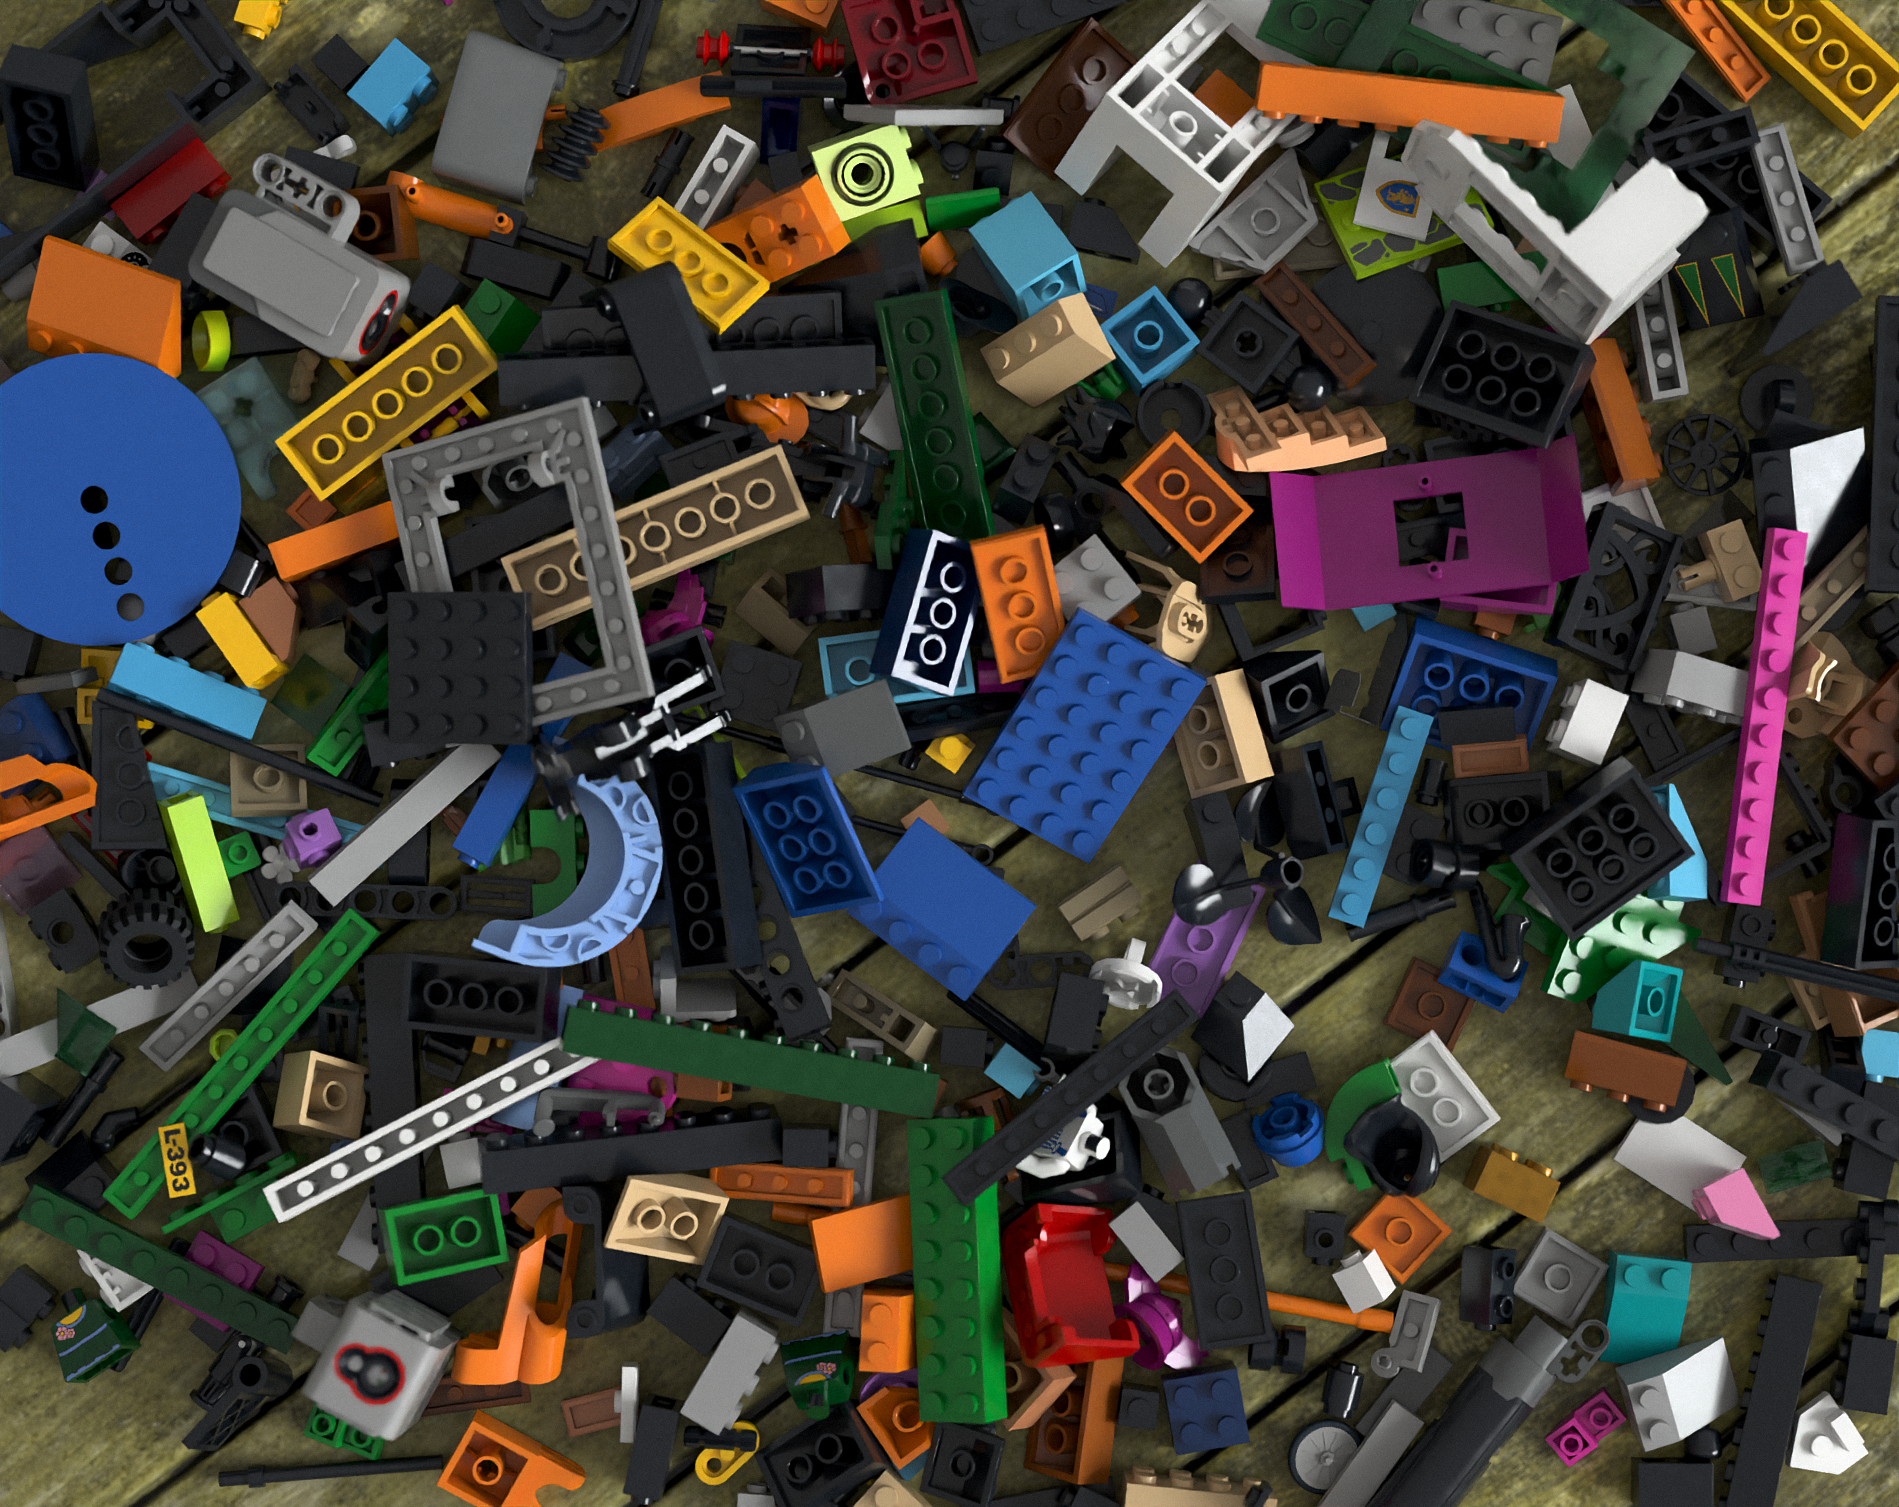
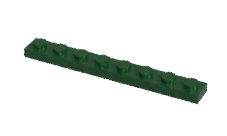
M38 1182L34 1185L17 1217L287 1355L295 1340L291 1333L300 1318L299 1315Z

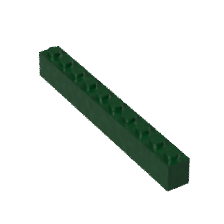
M578 999L577 1005L567 1004L559 1043V1050L564 1053L932 1119L940 1074L930 1071L931 1064L909 1060L908 1066L894 1064L895 1057L873 1053L872 1060L858 1057V1050L844 1047H836L835 1053L821 1050L822 1044L806 1040H800L799 1046L784 1044L786 1037L763 1033L762 1039L748 1037L749 1030L726 1026L725 1033L711 1030V1023L690 1019L688 1026L675 1024L674 1016L660 1013H652L651 1019L637 1017L638 1010L622 1006H615L614 1012L599 1010L600 1003L584 999Z

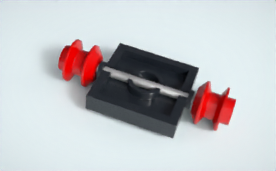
M737 24L735 42L731 43L724 30L721 31L719 37H711L708 29H705L704 37H697L696 57L697 59H703L704 67L707 66L709 60H717L720 68H723L729 60L730 53V58H732L731 76H806L808 62H811V58L817 73L821 72L823 66H831L834 74H836L837 67H844L845 44H839L837 36L832 44L824 43L822 36H819L813 43L812 50V46H810L811 28Z

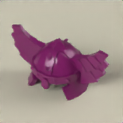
M690 568L678 573L677 588L668 607L657 611L648 610L644 614L640 627L644 646L701 625L707 602H704V587H700L698 575H691ZM702 627L711 649L714 642V634Z
M1136 1259L1134 1264L1129 1265L1127 1278H1124L1125 1303L1113 1306L1115 1318L1124 1317L1127 1312L1128 1319L1135 1324L1139 1337L1147 1344L1146 1347L1140 1345V1349L1134 1352L1133 1361L1143 1368L1153 1371L1161 1369L1163 1364L1174 1371H1179V1369L1191 1370V1366L1201 1365L1202 1358L1209 1357L1208 1350L1199 1351L1198 1344L1183 1333V1308L1180 1307L1181 1302L1176 1298H1170L1161 1294L1157 1282L1153 1281Z

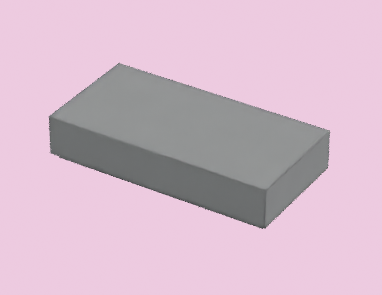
M1137 1200L1108 1223L1155 1283L1185 1260Z

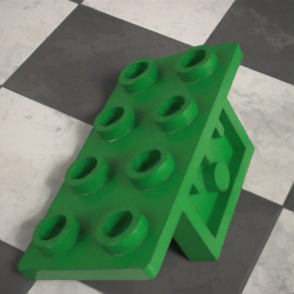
M294 1150L285 1153L267 1163L269 1168L267 1172L264 1173L262 1168H259L234 1180L235 1189L231 1190L228 1185L202 1197L200 1200L203 1206L198 1208L197 1204L194 1203L167 1216L170 1223L160 1229L165 1235L211 1213L222 1237L228 1245L277 1219L263 1188L279 1181V1175L309 1160L310 1157L307 1152L298 1156Z

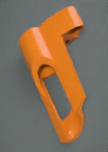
M29 754L1 761L0 792L39 779L56 786L63 794V800L5 822L0 808V841L95 806L96 781L88 773L75 766L64 763H52L45 766Z
M563 1198L549 1204L540 1213L535 1223L533 1240L519 1249L503 1321L499 1331H484L478 1334L472 1332L468 1338L460 1340L456 1344L451 1373L453 1380L469 1385L506 1384L516 1380L526 1384H544L556 1379L560 1374L567 1334V1314L571 1308L584 1225L574 1223L568 1219L563 1209ZM568 1234L557 1303L536 1300L545 1242L554 1235Z

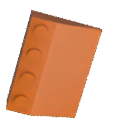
M47 235L44 238L26 318L28 349L53 358L81 353H103L123 356L151 365L176 379L181 374V281L52 235Z

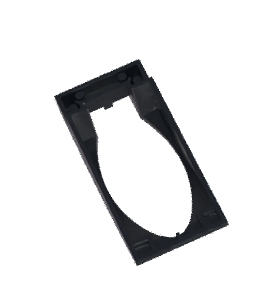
M101 0L39 49L86 61V68L89 69L114 58L148 49L176 28L211 75L183 97L169 89L165 97L181 118L43 226L1 237L0 281L41 256L44 238L47 235L68 240L113 210L110 205L195 138L198 137L205 143L273 90L253 61L246 56L208 6L206 0H126L116 9ZM0 101V126H1V125L4 124V118H3V112H2L1 101Z

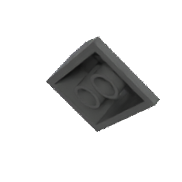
M885 678L796 703L773 718L790 762L825 766L830 778L906 751L912 747Z

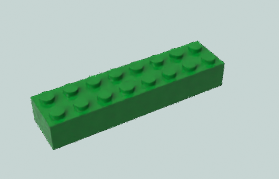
M932 1116V1119H907L920 1421L987 1424L1007 1417L997 1182L964 1208L941 1179L943 1175L994 1135V1116Z

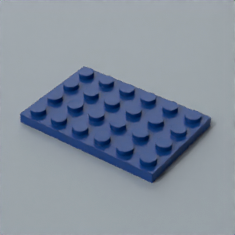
M1078 606L963 787L962 793L969 799L1090 864L1206 685V678Z

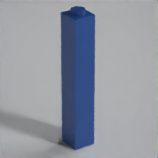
M560 652L543 683L594 671V669ZM573 717L541 724L544 736H546L552 747L554 737L562 738ZM508 745L452 845L460 853L457 859L472 868L477 869L479 864L487 868L490 867L541 774L537 773L534 764H532L529 745Z

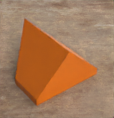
M887 1385L856 1407L898 1470L930 1448L936 1422L920 1421L918 1388Z

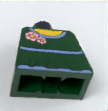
M74 1288L61 1296L68 1314L52 1324L51 1333L63 1377L67 1383H88L141 1347L140 1342L120 1313L117 1312L115 1307H109L103 1299L92 1298L87 1300L82 1288Z
M847 1329L780 1343L788 1390L798 1409L807 1410L809 1418L823 1420L829 1416V1405L846 1402L850 1398L859 1351Z

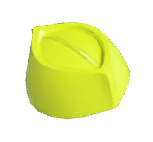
M222 310L200 311L192 327L194 361L199 371H222L229 359L231 347L230 331L225 313Z

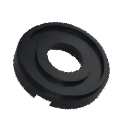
M493 0L504 28L521 47L563 63H576L595 58L614 47L631 27L636 17L640 0H594L587 11L572 18L555 16L546 9L542 0Z

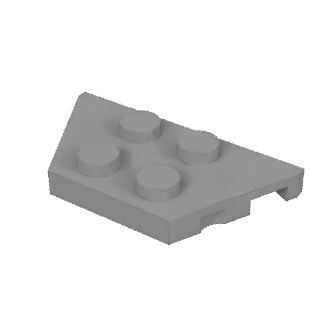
M1292 147L1286 150L1188 243V247L1193 252L1265 275L1318 225V219L1313 204L1310 201L1308 188L1302 176L1295 150Z

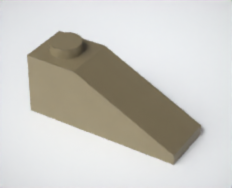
M843 968L827 991V994L831 997L832 1006L916 1061L924 1062L942 1034Z

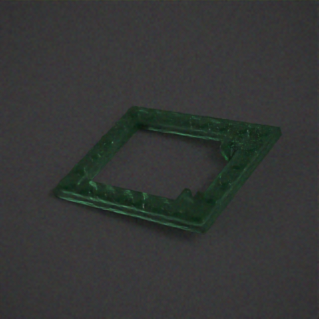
M1374 0L1333 68L1376 73L1421 0ZM1540 0L1610 43L1595 67L1626 85L1573 169L1541 151L1526 173L1479 144L1482 153L1492 163L1501 165L1506 170L1509 179L1520 190H1526L1532 195L1536 201V206L1541 211L1559 221L1567 236L1590 216L1696 52L1615 0ZM1398 126L1395 132H1384L1406 145L1412 132V127Z

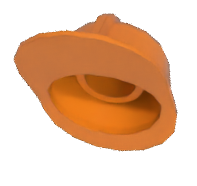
M793 393L792 397L784 399L771 398L770 394H755V398L752 400H735L733 395L727 396L725 402V411L732 423L745 426L757 423L758 428L762 429L769 442L778 443V439L792 441L794 445L805 435L809 425L808 411L804 402Z

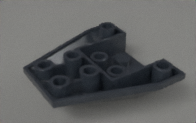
M913 217L874 227L844 246L835 255L822 260L778 289L779 293L839 289L841 292L843 338L870 337L875 344V366L887 367L873 301L881 298L929 291Z

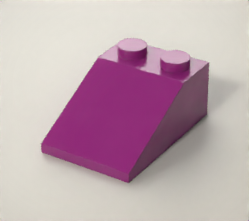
M1450 527L1445 561L1469 559L1466 529ZM1557 583L1441 597L1439 601L1444 609L1460 611L1553 615Z

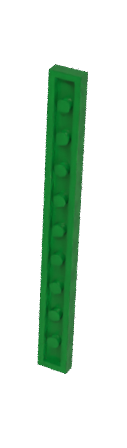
M349 908L161 1127L184 1123L188 1148L196 1135L209 1133L377 938L380 932L353 908ZM159 1131L152 1136L102 1194L129 1220L134 1219L167 1181Z

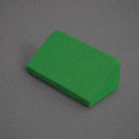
M993 187L927 197L925 199V208L929 230L935 232L975 226L981 218L991 216L1001 210L999 188Z

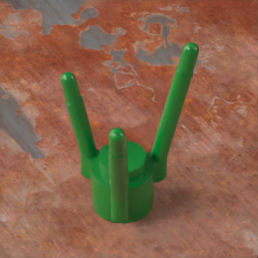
M1111 362L1106 364L1104 368L1091 378L1095 383L1093 387L1083 379L1075 383V385L1081 386L1089 396L1109 400L1116 399L1129 387V384L1113 367Z

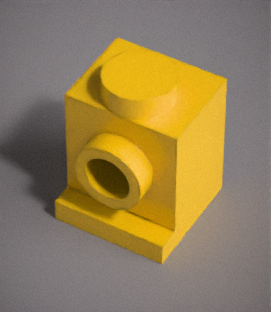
M240 0L234 21L243 29V35L263 41L265 36L269 37L271 29L276 28L279 24L282 13L279 3L287 5L288 0Z
M962 733L939 737L933 740L925 754L955 775L976 744Z

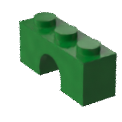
M553 809L530 810L531 847L550 848L557 853L561 861V870L555 880L547 884H532L533 918L544 915L561 905L575 891L580 883V875L585 873L587 866L586 854L579 852V838H585V821L583 816L571 814L566 817V820L559 822Z

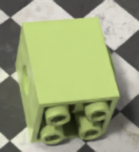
M872 123L807 146L816 174L841 222L920 194L918 185L924 182L917 162L913 158H908L906 149L912 146L905 126ZM859 163L868 164V173L864 178L853 179L851 177V172L855 165Z

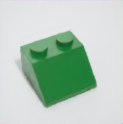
M484 278L463 309V312L495 354L519 352L541 319L538 314L486 278ZM497 370L492 373V374L495 375L496 377H497Z

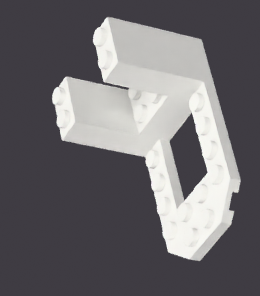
M1201 0L1105 94L1054 171L1082 196L1126 152L1168 188L1174 195L1138 243L1141 248L1165 268L1204 229L1252 163L1298 116V114L1286 113L1285 119L1263 117V111L1257 110L1254 105L1230 128L1176 81L1225 31L1259 61L1266 60L1316 66L1255 38L1257 29L1271 0Z
M1423 119L1413 128L1401 157L1406 171L1415 172L1420 182L1415 186L1418 195L1433 209V212L1559 335L1588 345L1672 269L1681 255L1676 250V247L1700 226L1709 212L1704 207L1702 199L1696 193L1688 191L1677 181L1676 175L1669 167L1661 165L1653 158L1567 236L1558 220L1552 216H1547L1536 206V201L1529 192L1523 189L1520 190L1509 179L1506 170L1501 165L1492 163L1482 153L1479 144L1473 138L1465 137L1458 129ZM1471 185L1549 260L1541 276L1537 266L1528 259L1524 260L1514 250L1513 244L1505 235L1497 234L1487 224L1485 216L1478 209L1471 208L1464 202Z

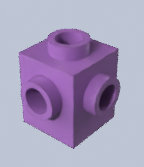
M328 808L311 814L308 812L298 814L290 822L285 823V838L281 839L282 846L289 860L295 858L300 870L308 867L318 868L342 847V837Z

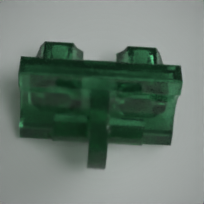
M1822 1139L1756 1158L1766 1193L1769 1195L1833 1176Z

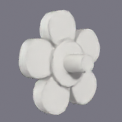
M282 843L278 849L274 846H268L264 849L262 857L270 863H266L261 867L262 875L266 879H272L276 876V881L279 884L292 881L293 876L291 872H299L300 869L295 858L291 860L287 858Z

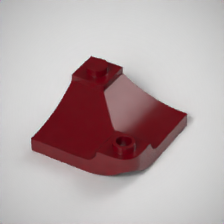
M845 0L840 2L859 71L860 83L868 104H908L921 98L977 84V74L960 14L955 7L954 0ZM879 87L887 88L889 96L879 98L876 95V89Z

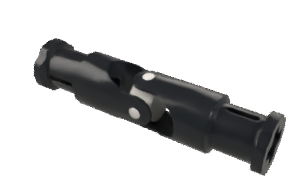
M278 1274L275 1278L276 1284L265 1299L289 1310L295 1300L302 1298L305 1292L292 1279L283 1274ZM237 1330L233 1335L230 1347L220 1353L208 1368L209 1374L200 1387L191 1391L189 1394L191 1399L202 1409L209 1412L234 1385L232 1373L237 1362L244 1357H257L266 1344Z

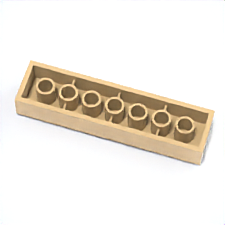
M781 445L614 512L632 591L811 519ZM575 528L501 558L513 591L532 592L533 631L593 608Z

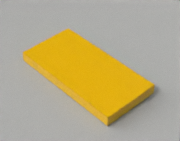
M659 196L607 241V248L637 272L667 260L672 261L678 267L699 320L718 335L723 333L769 290L770 282Z

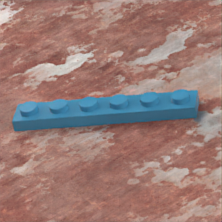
M1400 705L1396 707L1327 913L1328 917L1364 928L1434 717Z

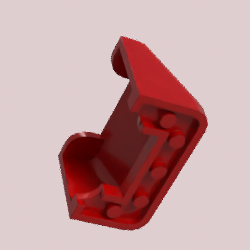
M1037 1203L1004 1230L1001 1240V1251L1021 1356L1026 1366L1031 1368H1048L1130 1356L1140 1349L1139 1333L1135 1324L1129 1319L1121 1318L1116 1320L1102 1256L1109 1251L1117 1239L1116 1233L1108 1225L1113 1219L1111 1209Z

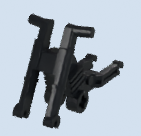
M695 414L690 417L689 426L700 427L702 430L716 433L726 430L731 432L745 426L714 419L703 414ZM842 415L840 450L809 441H799L797 447H792L793 442L785 439H778V443L769 442L762 429H759L754 436L747 438V440H752L750 448L765 444L768 450L781 445L804 502L820 504L822 497L828 498L822 511V516L835 520L842 502L858 509L861 513L871 515L870 519L877 521L881 502L873 500L874 494L871 493L876 467L882 471H890L889 455L882 450L875 449L857 440V416Z
M709 663L691 669L688 674L655 691V696L647 698L643 710L637 712L636 709H632L604 723L592 724L569 739V741L555 748L550 745L548 739L544 736L542 725L533 727V744L529 745L531 761L537 773L544 776L545 780L543 781L550 795L547 798L553 805V810L559 822L566 820L568 815L573 814L576 816L581 813L573 795L572 787H568L566 780L584 774L587 782L608 780L616 775L620 783L637 780L652 771L648 758L654 756L655 752L663 748L680 751L715 730L726 727V723L732 721L728 708H725L678 732L668 708V702L708 681V677L714 675Z

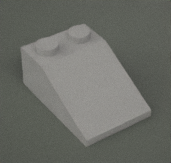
M1721 1335L1615 1368L1632 1432L1645 1452L1683 1440L1740 1404L1725 1343Z

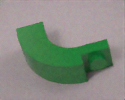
M1389 1057L1368 1064L1352 1075L1333 1098L1326 1116L1324 1136L1329 1161L1333 1162L1344 1157L1346 1162L1342 1164L1343 1172L1350 1185L1355 1183L1358 1192L1372 1187L1374 1182L1365 1165L1349 1155L1344 1149V1136L1351 1130L1357 1118L1367 1107L1386 1101L1396 1093L1402 1092Z

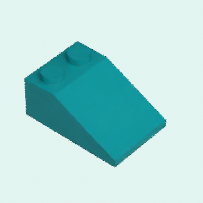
M1609 1250V1268L1606 1274L1602 1322L1609 1329L1610 1342L1598 1360L1629 1364L1677 1349L1688 1303L1692 1262L1683 1257ZM1601 1330V1333H1600V1343H1599V1344H1601V1342H1602V1340H1603V1332H1602V1330Z

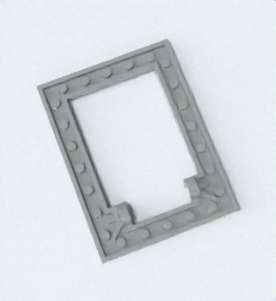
M576 398L381 454L411 592H453L437 520L438 516L460 511L458 501H449L444 494L445 489L455 487L453 475L530 454L528 456L529 472L533 480L540 487L565 481L606 667L533 686V727L655 696L589 398ZM549 460L552 473L547 470L545 461ZM445 744V745H446V747H455V746H459V745H463V744Z

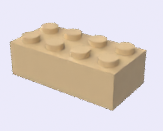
M1134 1465L1132 1466V1471L1123 1470L1120 1507H1246L1243 1505V1501L1253 1485L1258 1487L1263 1479L1244 1477L1243 1483L1228 1481V1476L1216 1473L1206 1474V1479L1191 1477V1472L1178 1469L1169 1470V1475L1154 1473L1155 1469L1152 1467ZM1273 1490L1264 1504L1265 1507H1277V1498Z

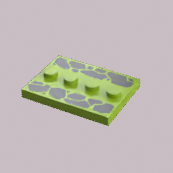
M1403 153L1387 159L1402 162L1401 157ZM1366 166L1313 184V194L1356 280L1464 243L1433 211L1425 242L1352 224ZM1471 185L1464 202L1471 208L1478 209L1485 216L1487 224L1494 229V223L1477 190Z

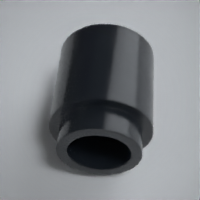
M200 1133L196 1135L188 1148V1159L193 1162L196 1168L225 1180H231L236 1175H239L246 1165L247 1159L244 1147L214 1133Z
M1338 1360L1336 1366H1328L1321 1402L1324 1403L1323 1412L1340 1418L1349 1419L1352 1417V1412L1357 1410L1365 1377L1363 1373L1358 1371L1359 1365Z

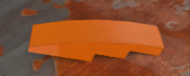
M719 70L705 75H722V72ZM701 76L644 93L599 110L609 120L611 127L608 130L598 129L605 139L602 143L592 142V144L600 152L662 135L664 130L697 122L696 118L731 109L729 97L702 96L700 93Z

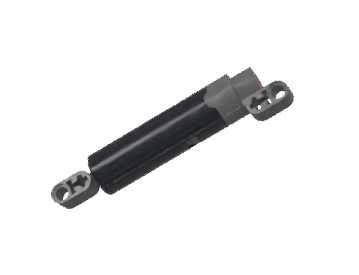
M1534 1315L1513 1343L1499 1334L1447 1401L1441 1411L1439 1420L1433 1419L1366 1507H1458L1491 1465L1490 1458L1496 1456L1505 1447L1557 1378L1566 1383H1575L1587 1374L1610 1342V1332L1607 1326L1599 1320L1588 1319L1580 1323L1571 1336L1566 1339L1538 1316ZM1596 1325L1603 1332V1340L1596 1347H1589L1583 1342L1582 1332L1587 1326ZM1576 1341L1581 1349L1591 1353L1592 1356L1588 1361L1583 1355L1579 1358L1576 1365L1580 1370L1576 1375L1572 1372L1564 1375L1561 1373L1563 1365L1560 1363V1360L1563 1357L1571 1359L1577 1350L1570 1348V1346Z

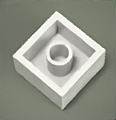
M1590 679L1574 682L1572 687L1567 686L1559 702V706L1563 707L1559 720H1552L1545 735V740L1549 741L1546 750L1585 767L1601 765L1629 696Z

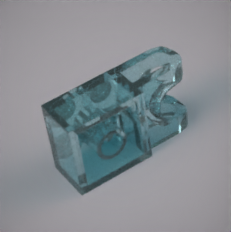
M255 355L194 394L206 405L227 437L236 464L260 499L268 502L276 496L278 491L277 484L269 469L271 459L276 454L282 453L274 441L301 420L259 355ZM243 396L245 401L249 398L253 401L254 406L250 408L251 416H247L246 413L240 414L237 410V407L240 405L239 397Z

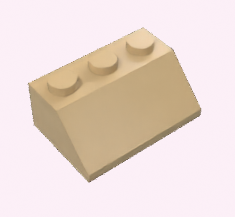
M1082 292L1056 300L980 349L996 382L1033 408L1040 406L1116 359Z
M1243 668L1206 678V685L1173 734L1192 799L1274 775Z

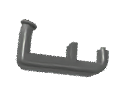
M549 1087L539 1093L532 1130L539 1137L550 1135L555 1128L554 1122L551 1120L552 1110L603 1112L602 1119H607V1126L615 1125L617 1109L649 1111L648 1121L656 1126L664 1122L666 1110L664 1103L658 1097L640 1091Z

